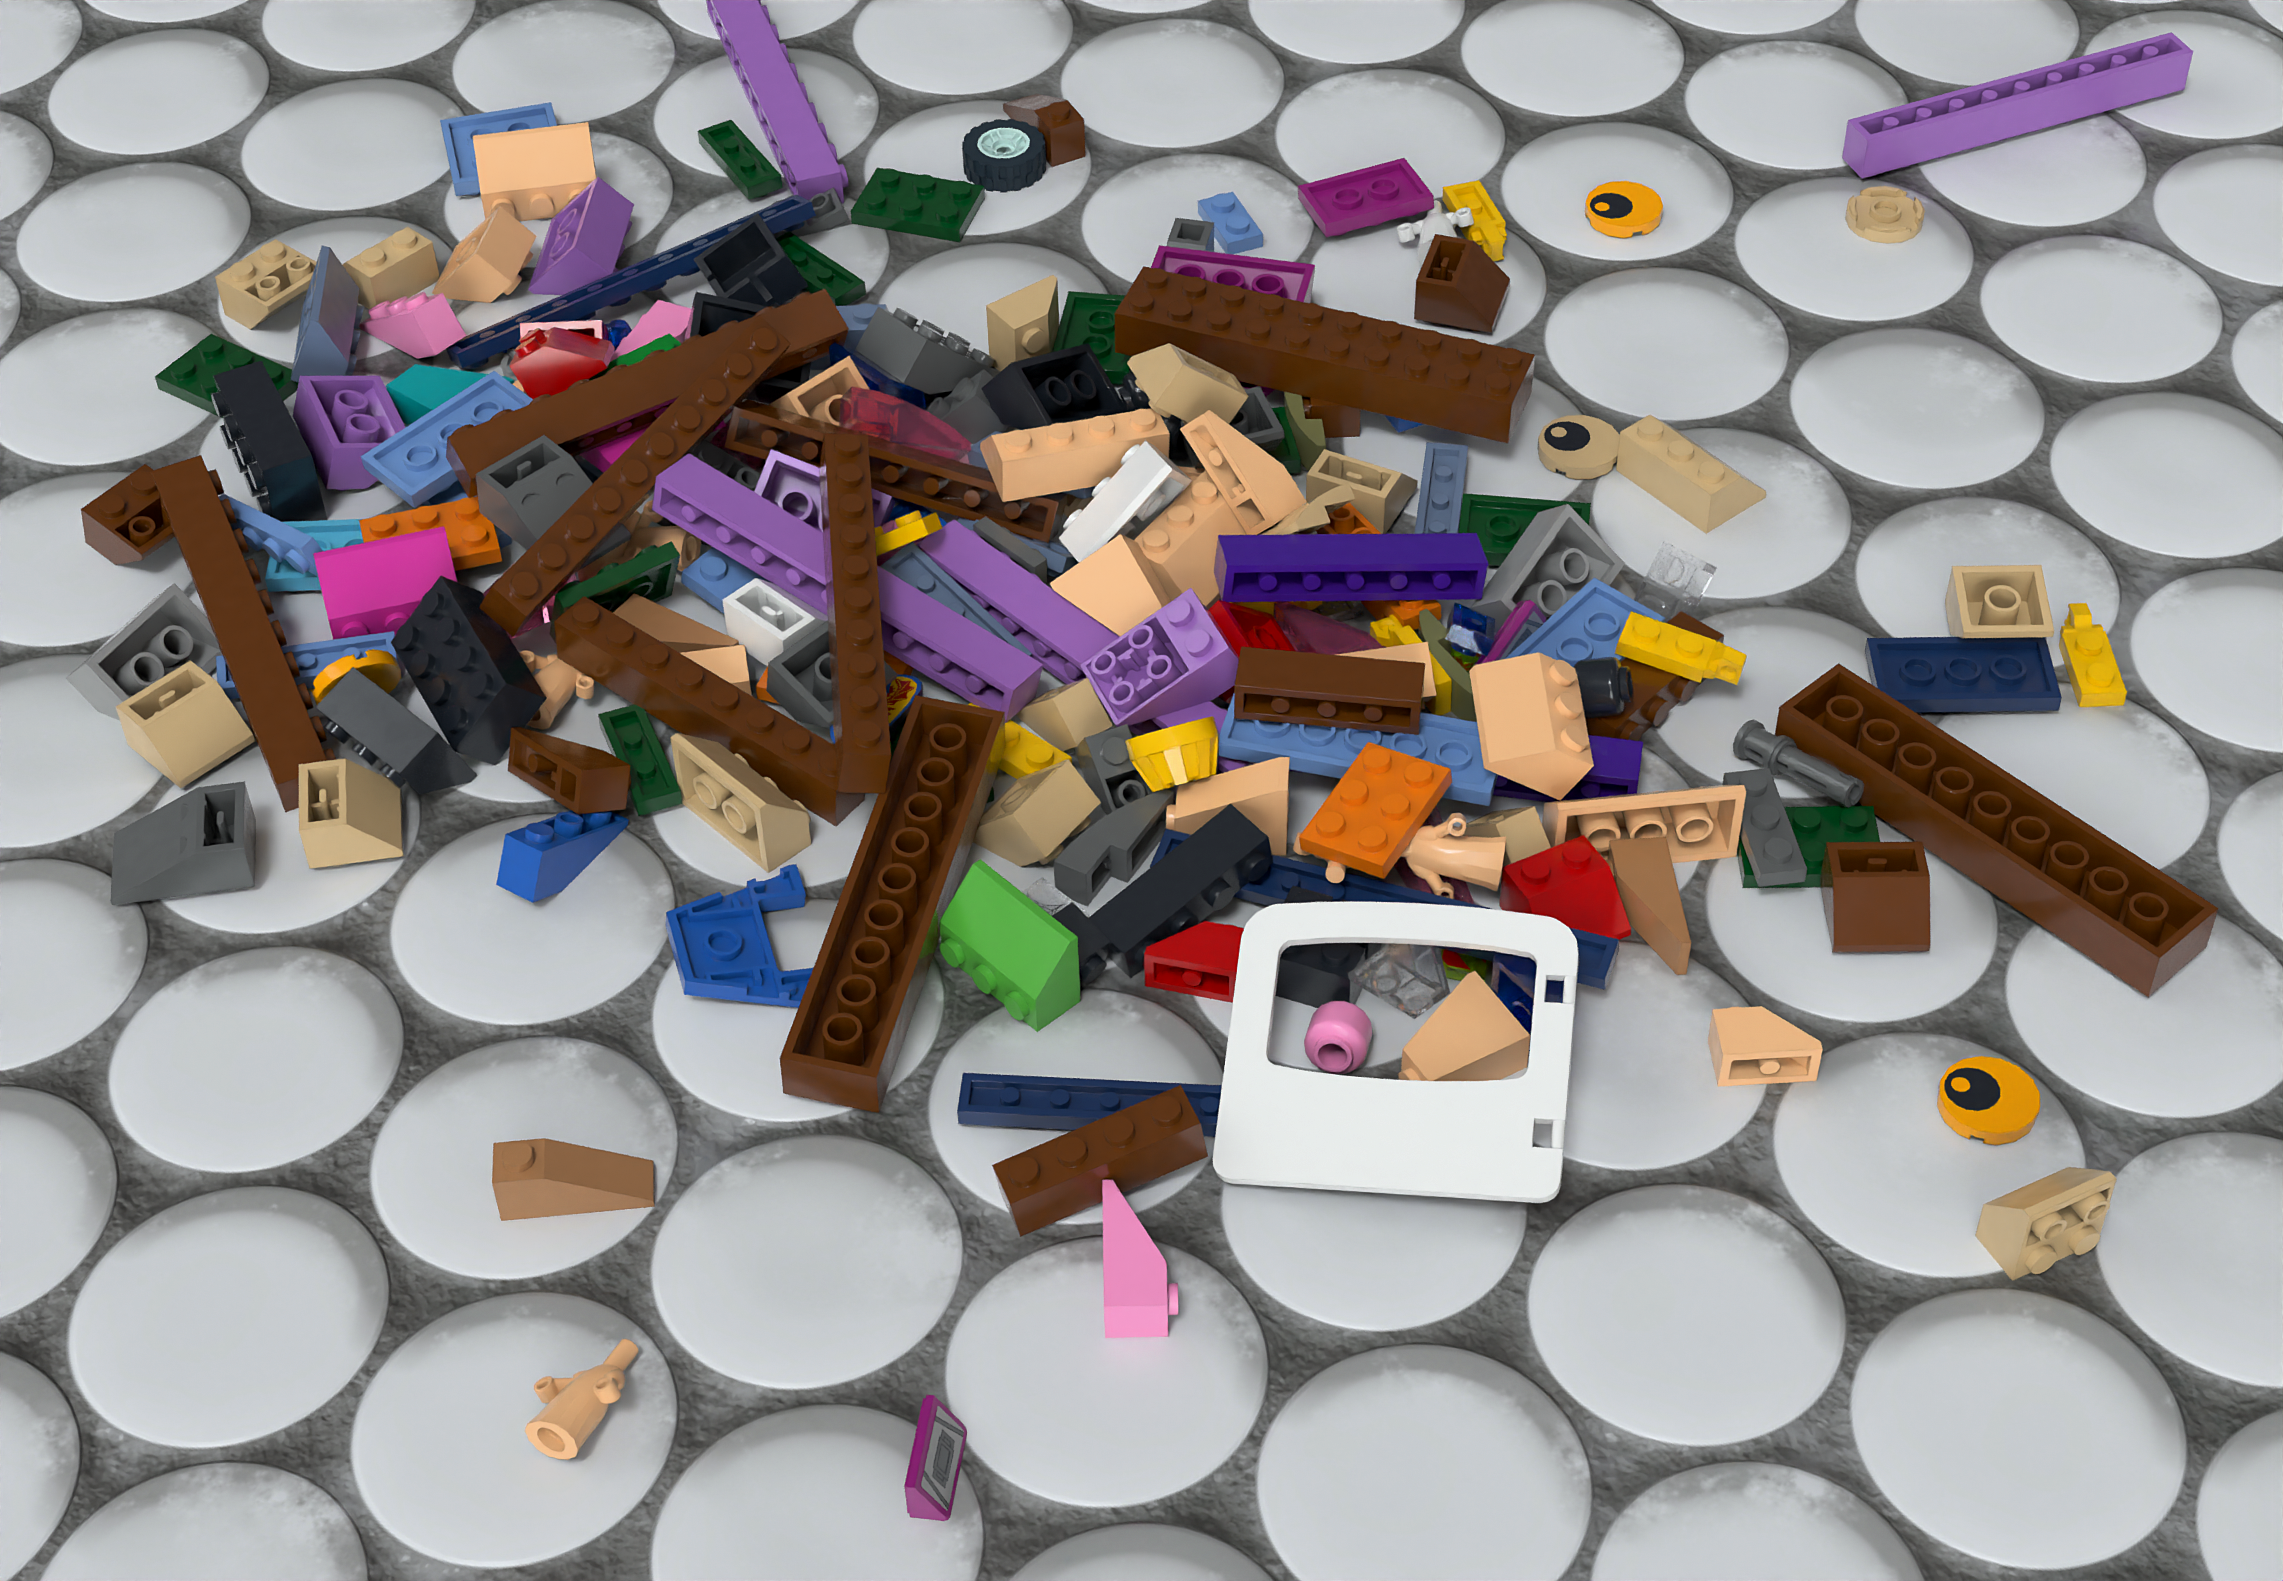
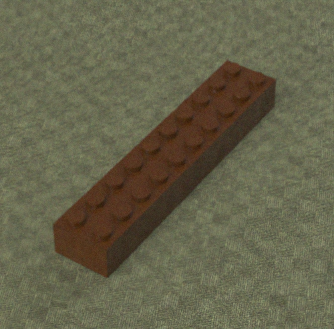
M1143 266L1115 312L1116 353L1134 356L1170 343L1235 375L1237 380L1507 444L1532 392L1535 354L1522 352L1514 348L1486 344L1474 339H1464L1442 334L1434 330H1424L1402 325L1395 321L1362 316L1355 312L1331 309L1315 303L1300 302L1275 294L1247 290L1235 285L1207 281L1200 277L1176 274L1160 268Z
M1841 664L1835 665L1779 707L1775 735H1786L1792 738L1794 743H1796L1797 749L1837 768L1847 775L1863 781L1864 790L1858 801L1859 804L1862 806H1873L1874 813L1914 841H1922L1923 847L2147 997L2153 994L2207 947L2219 908Z
M915 695L889 765L885 794H878L780 1056L783 1094L876 1113L880 1112L940 938L939 921L955 895L1005 751V712Z

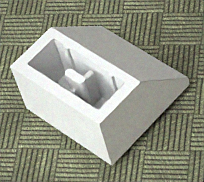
M758 578L753 579L723 599L727 635L738 640L739 645H745V651L767 667L768 662L828 621V616L774 583Z

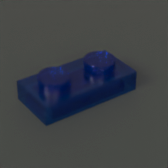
M1455 602L1448 616L1445 640L1452 642L1451 647L1464 655L1475 657L1479 653L1487 656L1494 642L1495 619Z

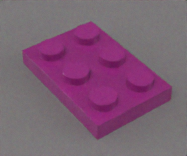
M1405 158L1298 186V199L1325 237L1344 235L1351 230L1366 226H1378L1385 221L1404 216H1415L1419 212L1434 209V195Z

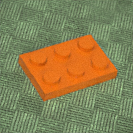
M478 496L432 506H421L417 509L387 515L381 514L359 520L364 543L444 526L455 571L502 562L494 524L479 512Z
M1368 742L1299 836L1301 850L1385 879L1451 785V769Z

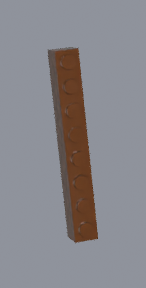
M747 399L733 407L724 447L766 460L772 449L820 468L824 433L868 434ZM868 435L872 489L894 498L972 521L976 519L981 520L986 516L1010 532L1049 543L1058 534L1068 497L1067 493L1059 492L1002 502L989 470Z
M582 597L554 621L558 659L586 676L591 677L629 702L645 709L647 713L682 734L719 742L731 753L741 755L750 768L760 776L770 778L784 795L793 801H799L806 809L837 827L865 800V793L838 792L836 752L832 743L587 597Z

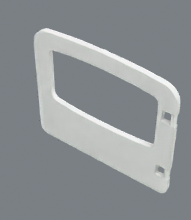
M1285 903L1270 905L1256 912L1246 923L1241 937L1212 1158L1217 1176L1224 1182L1232 1184L1531 1203L1548 1202L1555 1198L1559 1193L1562 1179L1575 997L1579 966L1577 939L1569 927L1557 919L1548 916L1505 910L1422 903ZM1396 943L1459 947L1529 957L1535 961L1537 970L1527 1072L1517 1079L1419 1081L1344 1076L1274 1065L1268 1060L1281 954L1287 947L1294 945ZM1547 980L1564 981L1562 1003L1545 1002ZM1535 1124H1552L1550 1148L1533 1147Z

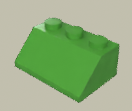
M981 859L975 862L939 921L941 954L952 967H959L967 973L982 992L986 994L991 993L1002 1002L1013 1018L1019 1021L1023 1020L1038 1032L1081 1002L1078 937Z

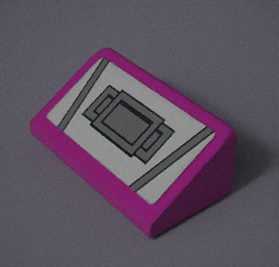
M1531 600L1518 602L1474 665L1505 659L1546 622V617L1537 605Z
M926 1395L922 1401L904 1489L907 1513L910 1514L911 1518L946 1521L951 1516L967 1430L964 1424L934 1395Z

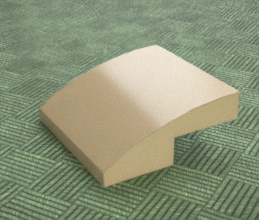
M1350 484L1335 487L1321 494L1257 535L1313 533L1331 523L1328 514L1355 500Z

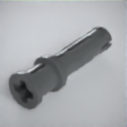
M1754 719L1743 724L1735 736L1733 743L1734 754L1744 760L1751 758L1763 764L1764 768L1770 769L1772 775H1789L1848 808L1851 807V804L1855 805L1863 794V781L1797 749L1796 743H1794L1792 738L1786 735L1776 736L1766 731L1764 725Z

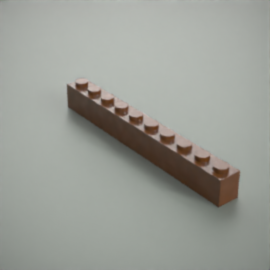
M826 289L813 294L804 292L796 296L788 304L777 308L774 306L766 307L757 312L754 317L742 322L730 321L722 325L714 333L703 337L701 335L692 336L682 342L680 346L668 351L662 349L653 351L642 361L629 366L626 364L615 366L604 376L591 381L588 379L579 380L563 392L553 396L550 394L541 395L532 400L529 405L520 409L500 411L489 421L476 426L471 424L464 425L447 437L446 458L468 498H472L478 495L476 474L543 435L574 457L649 427L759 315L791 343L776 367L762 381L842 350L849 328Z
M759 315L491 587L479 608L514 637L653 494L656 476L687 454H691L733 411V407L741 403L776 367L791 343Z
M824 433L819 478L838 792L885 794L891 748L868 435Z
M201 455L153 470L151 473L161 503L285 812L299 808V764L336 760L332 748L322 749L320 743L327 741L322 723L318 715L311 718L308 715L307 710L314 708L305 683L296 685L294 678L300 677V672L292 651L284 654L281 647L287 645L284 632L279 620L270 622L268 618L269 615L274 614V610L266 589L260 591L256 589L255 585L262 582L253 558L244 560L243 554L249 553L241 528L232 530L230 526L237 523L229 499L220 501L218 495L224 494V489L217 470L208 471Z

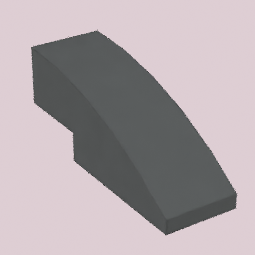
M1163 789L1141 797L1111 812L1074 839L1054 860L1055 893L1088 907L1111 877L1128 883L1163 837L1166 830L1167 806L1173 804V791Z

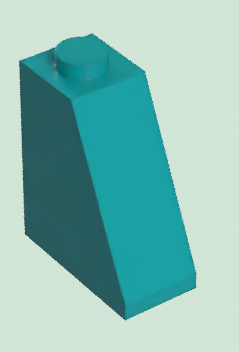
M415 364L388 383L386 388L403 423L410 425L488 374ZM502 376L511 384L514 383V380L512 378Z

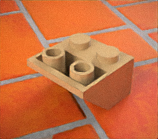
M276 239L263 245L259 250L234 263L230 268L215 276L224 314L248 329H253L306 295L316 261Z
M1170 343L1134 355L1127 363L1137 378L1135 384L1149 397V406L1166 418H1169L1171 414L1180 418L1185 425L1208 410L1229 424L1249 397L1235 375Z
M1324 449L1307 473L1306 501L1309 502L1335 487L1349 483L1355 500L1351 501L1350 504L1381 534H1386L1417 488L1418 480L1394 470Z
M191 660L116 706L128 746L180 788H183L255 742L252 732L219 683Z
M346 758L299 764V833L309 869L403 856L401 788H397L386 777Z
M2076 1167L2062 1169L1983 1204L1975 1236L2012 1281L2031 1272L2033 1274H2040L2049 1269L2056 1261L2074 1253L2076 1255L2085 1254L2096 1246L2101 1237L2100 1233L2106 1213L2110 1207V1200L2117 1179L2110 1171Z

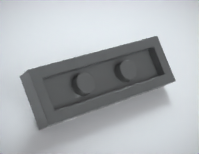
M1764 768L1724 773L1722 785H1744L1746 789L1740 837L1758 887L1805 882L1807 867L1770 769Z

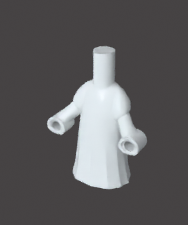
M1434 200V209L1427 210V217L1424 220H1418L1414 224L1403 223L1397 227V232L1402 243L1414 240L1415 235L1420 236L1417 260L1423 265L1435 234L1458 238L1454 229L1457 224L1459 227L1474 224L1470 208L1465 207L1457 210L1456 213L1449 212L1444 214L1441 203Z

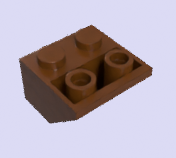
M1435 234L1416 279L1414 319L1428 321L1433 324H1445L1468 328L1472 331L1492 333L1510 287V278L1474 240Z
M146 464L81 508L85 543L115 565L142 561L175 537L151 473L153 469Z
M1826 842L1819 882L1832 952L1929 951L1930 875L1923 842Z

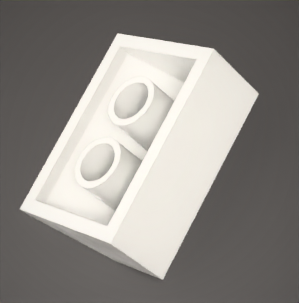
M1145 440L1141 446L1136 444L1126 452L1121 459L1123 466L1112 478L1106 477L1095 487L1092 492L1094 499L1084 510L1078 509L1069 516L1063 525L1065 531L1059 539L1078 562H1081L1120 534L1134 540L1181 494L1192 480L1157 447Z

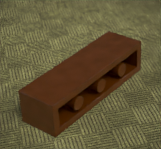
M1682 611L1667 622V624L1716 640V642L1723 643L1724 641L1722 633ZM1626 657L1621 661L1623 667L1628 666L1631 671L1634 691L1633 702L1626 703L1625 710L1618 716L1585 719L1588 735L1639 741L1641 735L1650 727L1662 723L1668 712L1680 701H1687L1701 683Z
M1241 647L1234 685V718L1419 735L1425 663Z
M1179 1085L995 1163L992 1167L1002 1198L1021 1237L1103 1202L1102 1180H1113L1120 1192L1124 1193L1206 1158L1208 1154L1201 1123L1182 1086Z

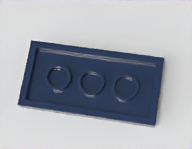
M2046 637L1867 638L1865 655L1872 685L1914 712L2059 710L2062 696Z

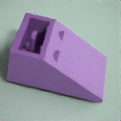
M1190 588L1080 664L1113 722L1119 727L1125 724L1130 726L1214 700L1235 685L1239 656L1213 615L1192 588Z

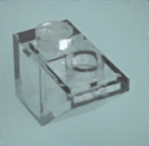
M1663 541L1634 600L1665 617V623L1680 611L1689 615L1698 606L1717 567Z
M1388 943L1348 973L1350 981L1413 1019H1416L1450 994L1440 950L1433 945Z

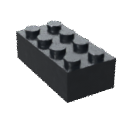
M258 361L213 375L218 392L212 393L211 397L219 418L223 417L224 425L220 426V431L228 450L232 449V455L239 473L247 471V473H244L245 482L252 497L259 495L256 498L259 511L281 522L328 520L312 455L263 362Z
M440 576L432 588L425 593L420 604L405 624L398 629L391 644L455 752L496 765L510 747L511 728H525L547 698L507 632L479 608L485 599L483 593Z

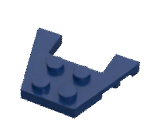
M797 864L780 868L778 876L765 881H756V878L747 881L746 888L724 897L720 892L666 912L665 926L684 995L799 1008L813 968L790 971L778 970L761 912L805 907L806 893Z

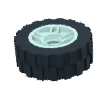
M996 119L991 122H984L970 129V132L966 133L964 141H962L964 174L967 175L969 182L984 186L986 191H1000V193L1020 191L1022 188L1034 185L1033 183L1039 181L1042 178V174H1045L1046 149L1044 135L1038 131L1037 127L1031 126L1027 122L1015 121V119Z

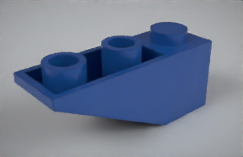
M571 810L558 813L554 817L537 823H530L524 828L505 834L496 885L532 903L562 892L628 826L629 820L612 811L577 814Z

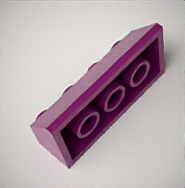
M1161 245L1158 247L1151 268H1160L1168 272L1190 277H1200L1207 281L1235 285L1243 289L1265 294H1275L1283 298L1305 303L1311 302L1315 274L1314 264Z

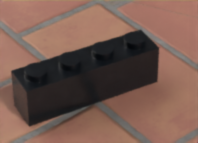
M1229 804L1089 917L1111 942L1107 957L1132 978L1144 969L1146 947L1197 925L1214 910H1220L1227 906L1234 894L1246 884L1260 879L1267 872L1269 866L1273 863L1269 837L1232 804Z

